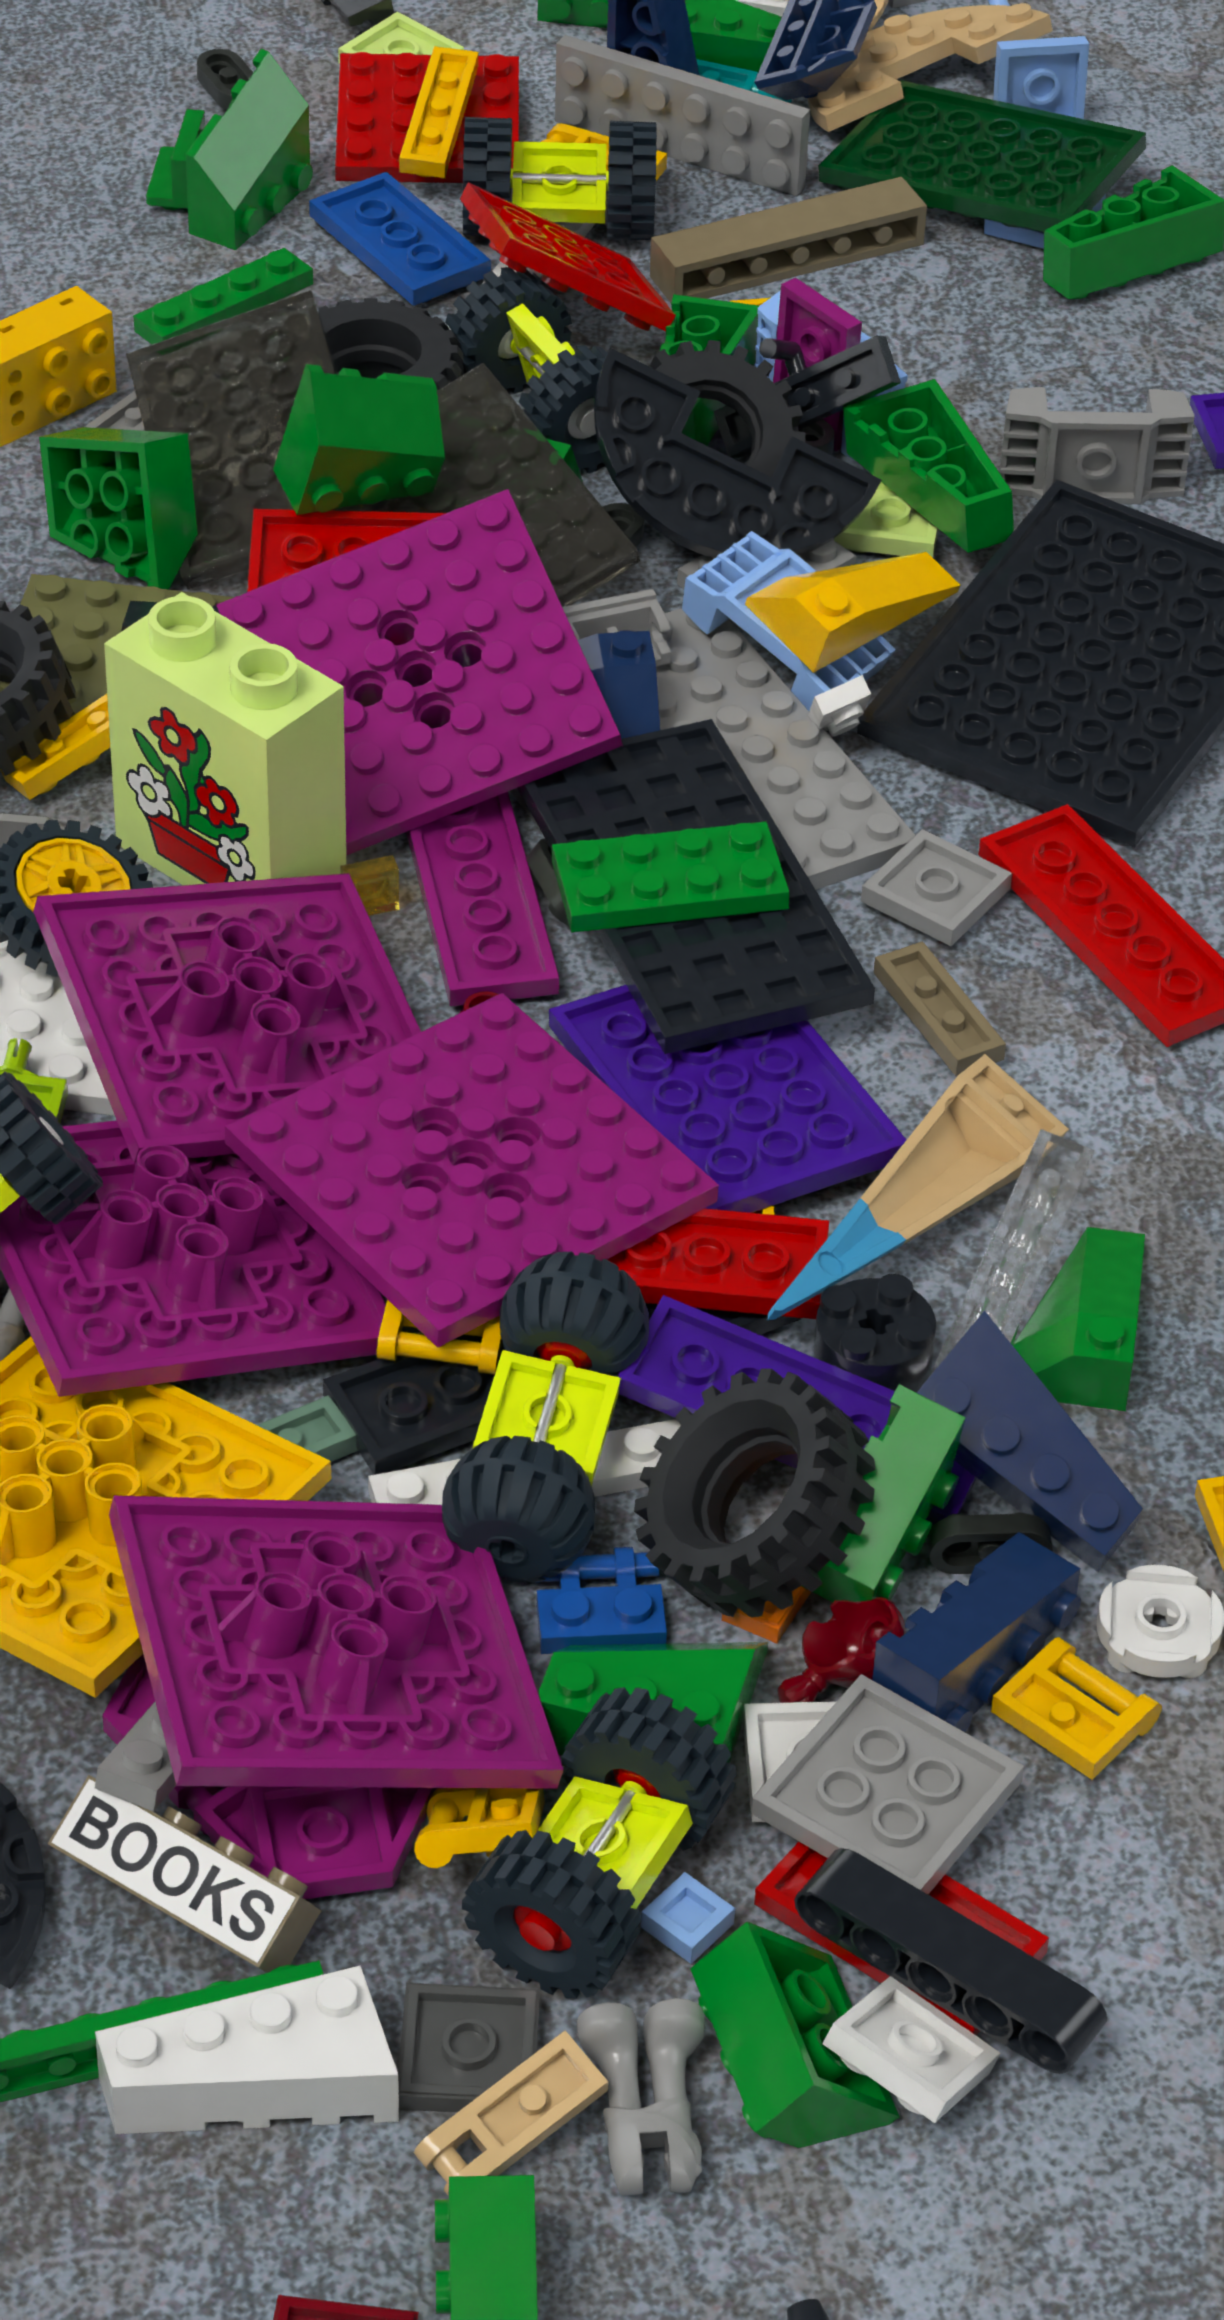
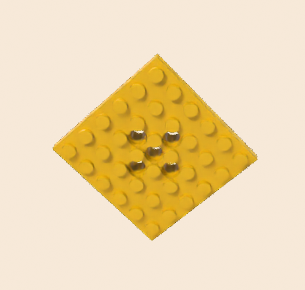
M30 1336L0 1361V1648L96 1698L143 1654L109 1518L113 1496L309 1501L332 1479L331 1461L168 1382L59 1397L36 1345Z

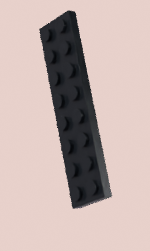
M645 1303L649 1312V1320L658 1304ZM696 1308L759 1335L802 1320V1318L785 1316L768 1320V1315ZM463 1334L456 1339L481 1343L483 1337ZM502 1344L501 1353L502 1350H505L504 1344ZM397 1356L396 1361L378 1359L323 1379V1396L329 1395L356 1434V1448L372 1473L376 1475L390 1472L474 1441L495 1375L478 1373L477 1366Z

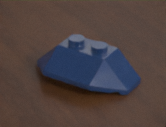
M789 0L754 81L757 89L784 100L799 97L813 98L818 93L827 91L857 59L877 10L875 1Z

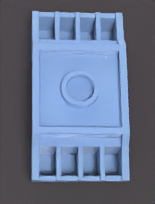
M751 531L722 554L717 555L708 564L703 565L694 574L686 577L682 610L707 635L728 619L735 622L797 674L791 691L808 711L815 696L861 675L867 681L879 672L896 650L882 635L813 673L745 605L747 597L784 577L817 572L792 550L778 549Z

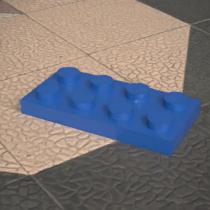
M387 172L309 200L310 217L413 306L428 302L432 298L455 289L466 287L473 281L476 282L484 279L483 275L491 271V259Z

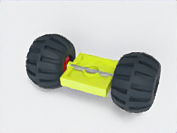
M572 1251L557 1252L535 1260L518 1273L505 1293L500 1309V1335L505 1350H502L474 1440L473 1449L461 1457L460 1461L455 1465L447 1478L443 1490L442 1521L449 1539L457 1543L459 1548L464 1551L474 1553L477 1547L486 1549L487 1552L491 1551L498 1575L506 1577L507 1581L524 1582L526 1579L528 1582L547 1580L544 1577H555L571 1566L572 1562L581 1556L589 1543L595 1528V1496L592 1490V1483L619 1393L621 1378L617 1376L620 1371L626 1369L640 1356L647 1345L649 1337V1312L636 1282L624 1270H619L616 1264L606 1259L602 1261L597 1260L595 1255L582 1252L579 1255H574Z

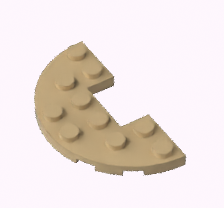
M1020 3L1012 6H964L927 12L911 17L908 15L889 17L884 21L883 26L867 32L857 59L827 91L818 93L816 97L807 98L811 116L821 128L830 132L903 99L901 82L897 79L954 53L974 63L981 64L996 57L997 41L1036 39L1052 32L1050 15L1031 9L1029 4Z

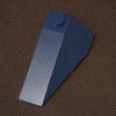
M623 630L614 633H597L578 639L577 641L618 728L621 739L659 731L657 671L650 631Z

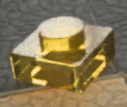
M393 855L340 866L341 874H350L368 916L399 910V868Z

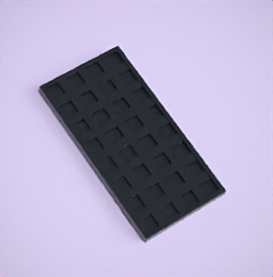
M712 719L623 738V746L517 787L551 850L552 844L569 843L579 840H597L625 837L634 834L644 835L691 828L700 829L767 821L789 889V909L596 930L664 1054L874 1004V985Z

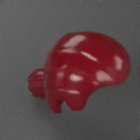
M884 1597L857 1602L835 1600L830 1605L833 1615L828 1622H810L802 1636V1652L808 1668L802 1672V1675L791 1677L781 1683L777 1688L780 1703L814 1702L818 1693H823L830 1684L849 1688L861 1674L872 1680L876 1641L888 1632L893 1633L899 1638L906 1633L902 1614L894 1602Z

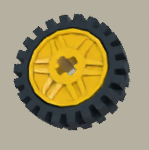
M46 820L42 830L37 823L26 826L23 834L19 831L12 834L7 844L3 843L0 848V943L8 940L6 951L14 958H17L24 952L27 954L24 965L36 970L40 962L48 964L46 974L58 977V972L33 912L37 896L153 888L152 881H147L149 872L145 864L136 865L138 855L131 847L120 852L121 839L113 834L106 841L100 839L102 828L90 825L88 833L80 832V822L68 820L64 830H61L58 820Z

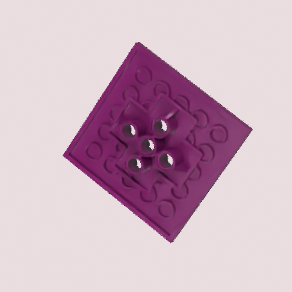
M509 489L216 604L219 614L270 644H276L288 649L299 661L344 686L346 856L623 746L618 728Z
M349 873L37 896L33 911L134 1164L136 1163L139 1151L145 1146L152 1144L173 1146L182 1151L187 1158L236 1154L225 1144L226 1125L421 1032Z
M503 993L225 1126V1144L436 1347H440L500 1316L505 1293L518 1273L535 1260L548 1254L553 1255L557 1252L570 1251L574 1255H579L582 1252L595 1255V1259L600 1261L603 1259L607 1260L716 1203L718 1199L719 1184Z
M117 1120L62 1126L72 1135L74 1142L83 1149L88 1156L87 1159L95 1166L98 1171L97 1174L103 1180V1186L57 1225L53 1224L51 1220L48 1221L44 1218L39 1210L36 1211L23 1195H20L17 1200L0 1213V1268L59 1397L377 1355L378 1337L386 1307L380 1292L237 1154L187 1158L182 1151L173 1146L152 1144L145 1146L139 1151L136 1163L134 1164Z
M113 1496L109 1518L176 1786L558 1788L563 1767L491 1551L487 1552L486 1549L477 1547L474 1553L460 1549L457 1543L450 1540L442 1521V1505Z

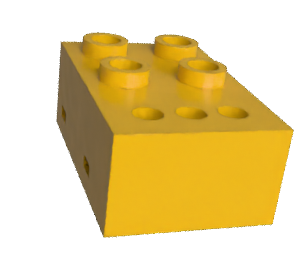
M78 286L65 290L0 321V447L117 392L112 311Z

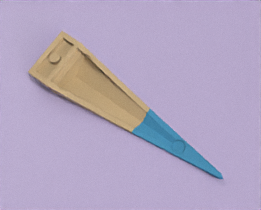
M984 1054L955 1078L833 1233L768 1312V1320L777 1319L825 1291L828 1287L837 1284L1026 1174L1033 1164L1060 1142L1069 1129Z

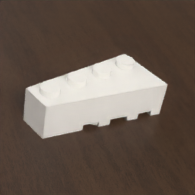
M361 1966L95 2032L99 2080L115 2134L205 2130L208 2122L228 2121L243 2123V2129L270 2127V2120L295 2118H312V2125L340 2124V2116L374 2115V2123L399 2122L398 2072Z

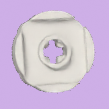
M1144 1565L1127 1571L1125 1580L1116 1583L1113 1587L1111 1582L1104 1589L1099 1602L1096 1623L1097 1633L1100 1642L1108 1651V1662L1118 1671L1125 1673L1137 1672L1152 1677L1169 1678L1181 1676L1183 1678H1196L1206 1671L1208 1661L1217 1653L1222 1638L1224 1610L1220 1599L1213 1590L1210 1598L1206 1591L1197 1586L1198 1577L1177 1567ZM1160 1614L1166 1616L1167 1624L1172 1626L1157 1627L1149 1622H1152L1153 1615Z

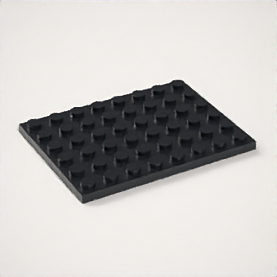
M1056 480L867 706L864 714L858 717L860 724L857 725V734L1047 812L1068 804L1096 832L1135 848L1224 731V543Z

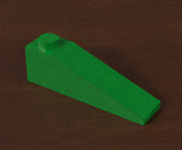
M1087 1227L1013 1344V1347L1058 1403L1126 1411L1138 1321L1145 1234Z

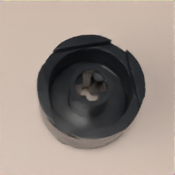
M887 1274L881 1279L864 1278L828 1287L821 1296V1303L817 1311L813 1357L893 1391L900 1384L917 1393L931 1376L936 1333L935 1314L927 1300L913 1289L910 1279L903 1275Z

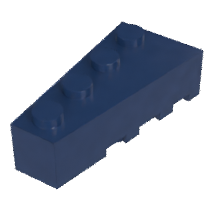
M608 0L607 48L699 75L685 0Z
M984 1310L917 1393L966 1417L954 1461L1020 1512L1042 1518L1048 1524L1050 1535L1095 1571L1099 1572L1134 1529L1143 1508Z
M1018 1532L975 1565L967 1586L955 1580L942 1591L940 1602L933 1613L920 1607L907 1617L905 1628L909 1629V1631L899 1638L893 1633L888 1632L876 1641L872 1680L966 1733L972 1716L984 1703L988 1706L992 1705L993 1695L1008 1682L1009 1677L1021 1665L1025 1666L1042 1650L1045 1639L1056 1628L1063 1630L1072 1622L1081 1604V1598L1077 1596L1081 1568Z

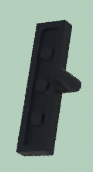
M876 335L808 368L801 347L796 342L766 338L759 346L760 354L764 358L785 361L789 377L774 384L777 385L786 380L792 388L787 401L790 407L800 405L803 414L798 424V430L842 411L843 406L866 400L901 383L887 338L884 336ZM724 406L714 411L728 456L739 458L750 453L752 450V436L747 423L729 406Z

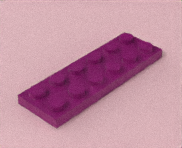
M508 791L407 831L406 834L449 1005H464L465 1000L470 995L482 991L497 994L503 993L510 1000L559 994L558 971Z

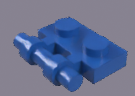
M615 1547L613 1554L581 1555L572 1562L571 1566L552 1578L544 1577L547 1580L537 1581H559L560 1588L537 1590L536 1608L541 1654H553V1652L570 1645L666 1644L667 1629L661 1584L636 1585V1578L659 1577V1569L645 1556L648 1552L634 1553L633 1547ZM614 1579L615 1586L580 1588V1580Z

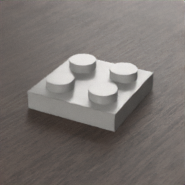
M922 829L862 885L861 902L952 946L1010 890L1012 873Z

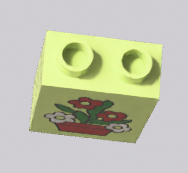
M183 592L175 597L158 602L152 607L149 614L104 643L116 837L122 840L120 847L123 849L131 847L137 853L138 858L181 885L347 874L344 686L299 661L288 649L276 644H270L217 613L204 600L188 596Z

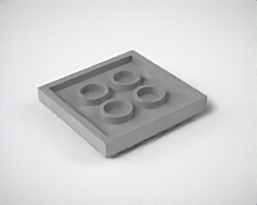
M861 1674L752 1797L751 1814L827 1858L837 1849H850L929 1894L1022 1783L1024 1765Z

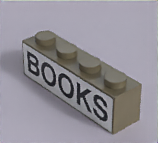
M88 1775L49 1840L48 1845L266 1973L271 1972L277 1967L291 1964L321 1913L320 1909L302 1898L308 1888L307 1885L276 1867L272 1868L268 1877L260 1874L249 1867L255 1856L235 1843L220 1836L213 1847L196 1837L202 1825L181 1812L167 1806L161 1817L153 1811L94 1789L96 1779Z

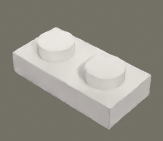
M863 675L814 697L808 716L818 726L819 730L823 728L825 731L829 730L831 736L834 737L860 724L858 717L864 714L871 696Z

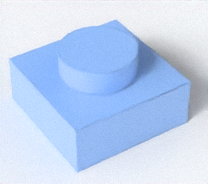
M684 1872L641 1912V1928L692 1964L734 1924L735 1908Z

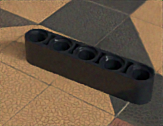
M840 1848L835 1850L797 1893L794 1899L795 1907L800 1917L816 1932L1049 2072L1057 2074L1068 2072L1107 2022V2013L1102 2003L1085 1987L850 1849Z

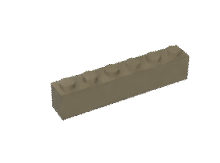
M898 177L651 237L650 278L670 303L672 302L673 294L707 299L924 245L927 205L903 177Z

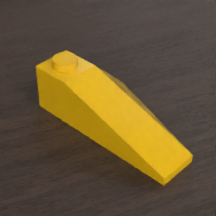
M927 552L784 577L747 597L745 605L814 673L957 593L961 585Z

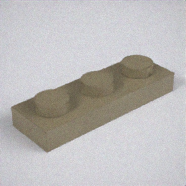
M923 941L875 957V976L955 1076L962 1073L984 1054L995 1063L1004 1060L1006 1043Z

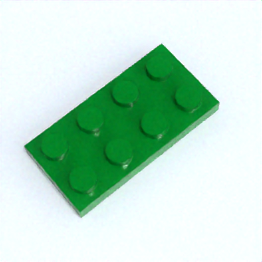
M767 821L552 844V864L571 933L789 909V889Z

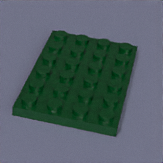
M901 80L904 98L868 114L818 165L819 182L837 185L843 190L903 177L924 201L928 209H944L960 213L968 218L979 217L1001 222L1008 227H1024L1044 233V230L1085 209L1092 210L1146 149V132Z

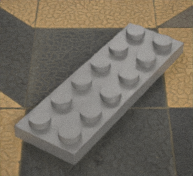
M564 35L556 43L555 122L609 136L610 121L656 122L657 150L667 153L668 157L794 196H798L805 188L810 109L568 35Z

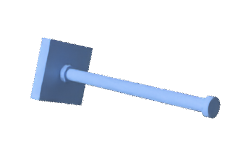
M988 0L990 5L1010 6L1008 0ZM1086 37L997 41L993 100L1084 119L1089 42Z

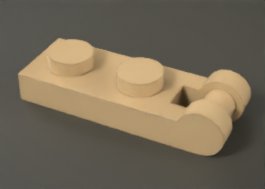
M565 2030L426 2136L415 2148L414 2154L427 2170L435 2168L447 2183L444 2187L447 2195L449 2177L498 2176L608 2091V2080ZM471 2138L482 2151V2154L467 2165L456 2149Z

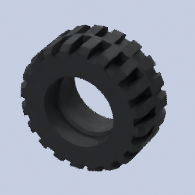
M364 298V302L352 303L351 299L340 301L332 308H328L325 305L314 310L310 318L304 316L297 321L280 344L278 352L279 415L281 422L285 425V430L306 364L320 365L324 373L337 375L342 368L358 370L361 377L376 379L383 373L433 378L437 386L440 413L460 418L463 416V352L461 344L445 322L437 316L431 318L427 310L418 306L412 309L406 307L404 302L390 300V303L378 302L377 298Z

